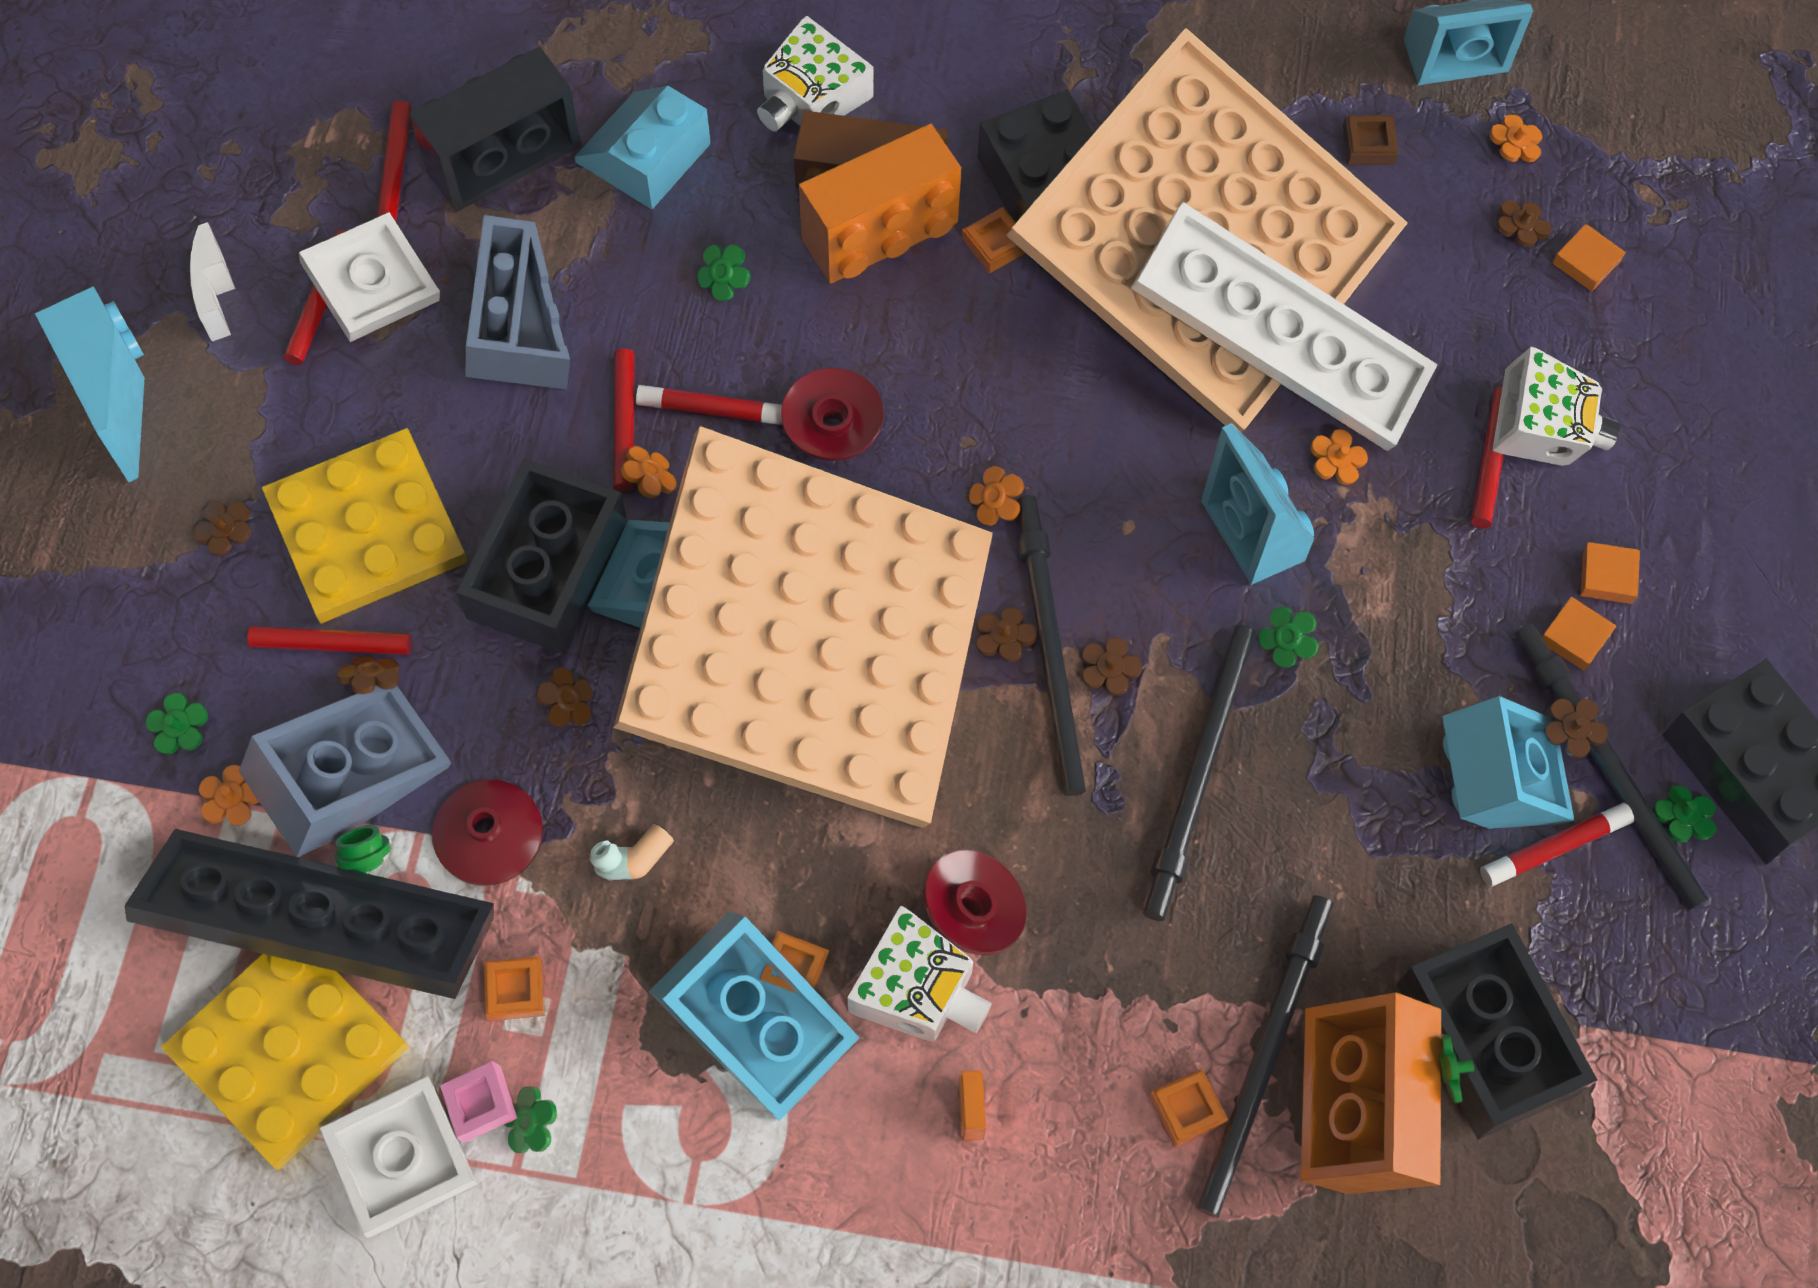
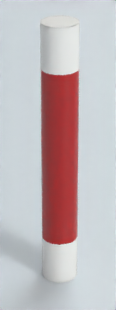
M639 385L637 389L636 404L641 406L782 425L781 404Z
M1621 803L1480 868L1482 879L1487 886L1493 887L1634 822L1632 810L1626 803Z

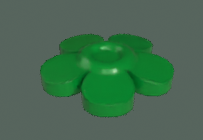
M711 245L705 250L703 259L710 267L699 269L697 273L698 283L703 288H712V294L716 300L728 301L733 297V287L743 289L749 283V270L737 267L743 263L745 252L737 245H729L724 250L721 246Z
M1287 607L1274 609L1270 614V622L1275 628L1266 627L1262 629L1259 633V643L1263 649H1275L1273 653L1275 664L1288 668L1295 664L1297 655L1304 659H1310L1315 656L1319 647L1318 641L1313 637L1305 636V634L1315 630L1317 625L1315 617L1311 613L1303 611L1293 616V612Z
M170 694L164 700V709L167 713L161 710H153L146 719L147 729L158 734L154 741V747L165 755L175 753L179 745L187 751L196 749L203 741V735L193 727L204 725L208 719V712L202 704L192 703L189 705L187 697L183 694Z
M1684 786L1670 788L1667 793V800L1657 801L1653 808L1654 814L1661 823H1671L1667 829V834L1675 841L1685 843L1692 835L1699 840H1708L1716 832V824L1710 820L1716 811L1713 801L1706 796H1698L1692 800L1691 792Z
M1442 1034L1441 1055L1439 1057L1442 1080L1447 1086L1452 1101L1454 1103L1462 1102L1459 1073L1473 1072V1061L1457 1062L1450 1034Z
M526 1086L519 1091L517 1103H513L517 1119L504 1124L506 1127L513 1128L508 1135V1145L515 1153H525L529 1148L534 1152H543L551 1143V1133L546 1126L553 1124L557 1118L556 1105L551 1100H541V1092L537 1087Z

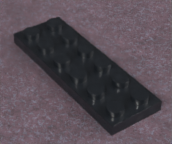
M174 829L124 905L127 922L451 999H456L494 919V903L359 871L341 869L329 864L179 829Z

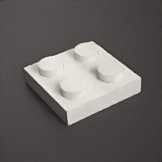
M386 213L299 252L301 265L350 342L439 301V289L390 213Z
M429 1075L320 1128L361 1230L367 1238L477 1185L433 1080Z

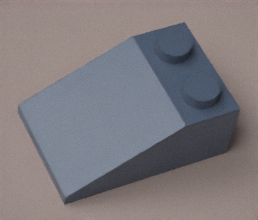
M375 686V690L371 693H357L253 735L239 773L296 857H299L333 842L343 833L361 826L449 768L451 761L398 686L392 689H381Z

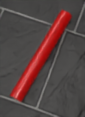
M403 100L394 101L391 107L377 217L390 213L395 222H397L410 122L409 113H411V105Z
M337 230L334 237L346 231ZM314 284L283 355L287 362L294 365L303 364L327 307Z
M623 348L614 352L613 489L621 493H627L634 490V483L628 482L623 477L621 467L628 461L626 453L631 447H634V352Z
M1502 387L1494 389L1471 517V524L1477 528H1489L1493 520L1504 454L1492 451Z
M250 626L247 634L248 646L251 648L410 655L412 648L411 634Z

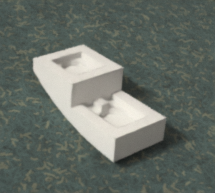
M207 222L198 225L193 240L190 278L198 316L211 341H215L231 335L216 295L233 290L235 286L221 249Z

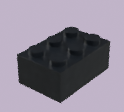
M540 46L525 54L511 58L506 64L482 76L470 79L463 86L438 99L429 100L417 110L409 113L426 171L455 213L582 146L570 86Z
M1068 89L980 122L977 158L1015 223L1018 222L1094 133Z
M524 458L456 592L466 619L564 654L627 522L621 492Z
M1767 658L1682 711L1662 734L1766 865L1818 832V720Z
M1512 923L1411 966L1397 984L1402 995L1441 1009V1035L1450 1034L1457 1062L1473 1061V1072L1459 1073L1462 1102L1458 1103L1477 1140L1574 1098L1598 1081Z

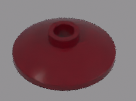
M824 368L804 375L790 387L782 403L781 418L783 429L788 439L797 449L816 459L838 461L859 455L875 442L883 426L884 408L878 391L866 378L846 369ZM831 418L838 419L842 422L840 425L837 426H828L824 424L826 420Z
M487 779L475 781L453 792L439 808L432 827L433 847L442 866L455 878L479 886L504 883L521 874L536 857L543 837L542 818L533 799L518 786L502 780ZM490 818L494 821V826L490 831L486 833L475 831V826L481 819Z
M958 850L942 856L929 869L923 886L924 905L931 923L945 939L964 952L981 956L1001 953L1018 940L1026 923V902L1018 882L1000 862L981 852ZM964 906H966L971 911V913H969Z

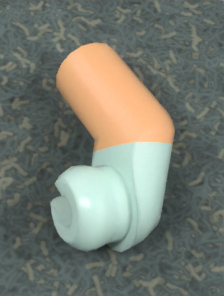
M652 824L634 847H617L607 840L597 843L590 852V862L594 866L595 872L604 879H638L649 872L672 845L674 840L660 826Z

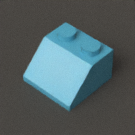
M1470 0L1463 3L1442 6L1429 5L1421 9H1414L1403 41L1418 85L1509 72L1533 13L1531 4L1519 0Z
M669 86L633 92L574 157L575 162L643 205L653 209L711 144L707 109Z
M1500 696L1442 716L1446 734L1443 738V748L1451 763L1454 780L1452 800L1456 810L1459 812L1460 819L1489 829L1556 825L1575 821L1560 745L1550 744L1544 734L1545 727L1549 723L1554 722L1552 718Z

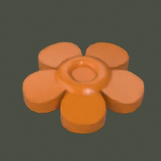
M1506 115L1502 125L1496 124L1491 128L1490 139L1496 145L1502 146L1499 153L1504 159L1516 162L1520 157L1526 162H1534L1541 155V149L1537 146L1542 140L1541 131L1534 125H1523V121L1519 116Z
M1342 429L1335 430L1329 439L1323 435L1317 436L1310 445L1311 453L1319 458L1314 464L1316 474L1325 480L1330 479L1335 474L1337 481L1342 485H1351L1358 479L1359 473L1357 469L1367 463V453L1360 446L1350 448L1352 436L1349 432Z
M638 446L631 447L626 453L628 461L622 465L621 473L628 482L635 483L638 486L639 492L643 496L655 499L660 492L670 494L675 489L676 480L667 471L670 465L664 456L657 452L649 456L645 449Z
M998 466L986 469L983 475L985 485L980 483L974 484L969 494L970 502L980 506L977 510V518L981 523L988 526L996 524L999 516L1004 520L1012 521L1019 514L1020 505L1011 497L1019 496L1023 492V481L1014 474L1006 476L1004 469Z
M231 765L224 769L222 773L224 783L214 776L206 777L201 782L199 793L205 800H208L202 806L201 814L209 823L217 824L227 817V820L233 826H241L250 820L252 815L247 805H255L259 801L239 773L240 766Z

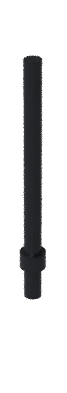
M1026 495L1016 500L1020 505L1018 517L1021 535L1017 538L1021 561L1026 562L1064 793L1067 796H1076L1085 793L1086 787L1047 558L1051 556L1048 534L1042 531L1037 499L1035 496Z
M1533 623L1519 629L1515 636L1536 667L1532 673L1543 690H1550L1556 700L1567 699L1574 708L1581 700V697L1569 680L1572 673L1562 657L1553 655ZM1606 739L1601 745L1590 744L1589 753L1620 802L1626 803L1632 810L1634 824L1689 911L1706 903L1709 898L1609 741Z
M1235 626L1164 849L1157 851L1153 862L1151 874L1155 878L1143 914L1155 921L1165 920L1175 885L1182 883L1189 863L1188 858L1185 856L1255 636L1254 629L1249 626Z
M1317 895L1312 897L1300 932L1292 934L1286 950L1285 957L1289 959L1197 1206V1210L1211 1217L1218 1218L1309 970L1310 968L1317 967L1323 952L1324 944L1321 942V938L1334 905L1331 900Z

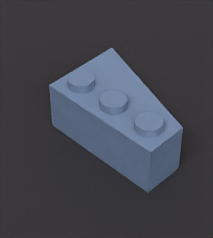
M484 215L466 341L465 377L567 390L570 357L567 346L564 345L559 325V314L557 306L553 302L548 282L549 275L535 222Z

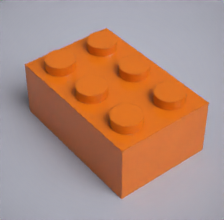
M932 123L799 184L802 242L829 284L843 278L856 277L868 266L887 257L896 258L904 254L911 246L930 237L938 238L945 235L953 226L958 224L961 166Z
M1396 992L1306 1008L1301 1147L1302 1182L1345 1194L1440 1185V1008Z

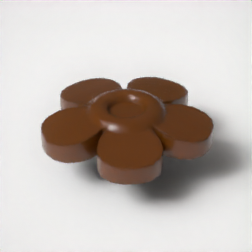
M1508 200L1500 206L1499 214L1501 217L1497 221L1496 227L1504 236L1511 237L1516 234L1515 241L1517 244L1524 247H1533L1537 239H1546L1551 233L1550 223L1539 219L1542 210L1538 205L1526 202L1520 209L1516 202Z
M219 501L209 504L204 511V516L209 522H201L196 525L193 531L195 540L202 545L208 544V550L212 555H226L232 549L231 540L236 544H243L251 536L252 528L245 522L250 515L249 508L240 501L231 503L228 508Z
M1014 607L1004 609L1001 613V620L995 614H984L977 623L978 631L982 634L977 639V648L984 656H994L1000 650V657L1003 661H1016L1022 656V646H1029L1035 642V626L1023 623L1022 611Z
M1113 637L1109 639L1106 643L1105 651L1099 644L1091 643L1085 647L1082 654L1084 663L1089 666L1083 671L1082 679L1087 687L1094 690L1102 687L1106 681V691L1112 696H1120L1125 694L1129 688L1127 679H1135L1140 676L1142 662L1137 656L1125 657L1128 652V644L1121 638Z
M372 656L356 657L352 659V665L343 666L338 670V681L342 684H351V690L359 694L373 692L376 685L381 689H392L399 684V663L388 658H381L375 661V658Z
M557 668L551 671L549 674L550 682H543L537 686L535 691V697L539 704L552 706L546 712L547 722L555 728H562L569 721L575 726L586 724L591 717V711L584 702L590 700L593 694L589 683L584 679H579L573 683V675L566 668Z
M1558 699L1549 708V714L1554 722L1549 723L1545 727L1544 734L1547 741L1552 745H1560L1567 739L1565 744L1566 753L1572 758H1583L1590 752V744L1601 745L1606 741L1608 728L1602 722H1592L1599 713V708L1593 701L1581 699L1573 708V705L1567 699Z

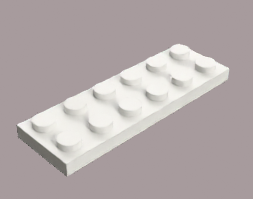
M1184 202L1175 210L1131 287L1135 292L1386 451L1397 445L1437 367V364Z

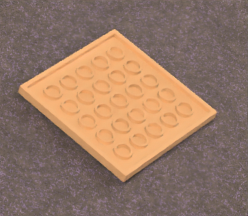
M1185 28L1006 236L1225 426L1232 423L1242 432L1280 386V383L1131 289L1175 210L1182 202L1186 203L1342 304L1347 301L1408 222Z
M700 426L692 440L613 728L920 828L926 827L931 823L993 533Z

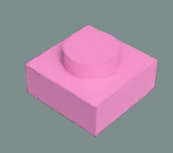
M493 1061L440 1085L456 1138L465 1143L517 1119L501 1066Z

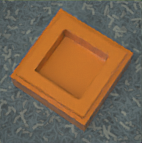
M1003 207L962 229V240L989 274L1025 254L1019 246L1006 236L1016 223Z
M1585 224L1557 253L1553 264L1592 292L1621 262L1626 252Z
M1587 542L1582 554L1580 596L1633 604L1638 597L1640 550Z
M1571 596L1542 638L1549 649L1585 671L1616 628V625Z
M777 931L772 945L815 990L828 959L829 950ZM767 964L765 965L760 980L796 993L781 978L771 975L772 969Z
M541 956L484 962L485 1013L489 1022L545 1016L544 975Z
M1202 1068L1151 1091L1149 1095L1175 1148L1226 1125L1229 1121Z
M962 1071V1075H959L957 1086L960 1137L963 1138V1141L984 1140L986 1118L983 1071Z

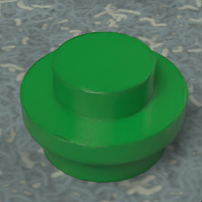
M360 826L343 833L337 838L335 843L338 850L334 858L337 866L341 869H351L366 873L378 868L384 862L383 858L390 852L391 844L387 836L381 835L377 826Z

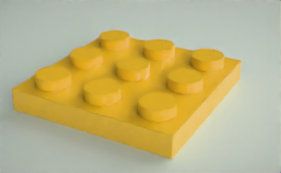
M408 428L262 487L320 624L468 563L466 554Z
M262 954L167 1040L161 1048L270 1165L279 1172L321 1132V1127L329 1124L395 1062L409 1046L337 971Z

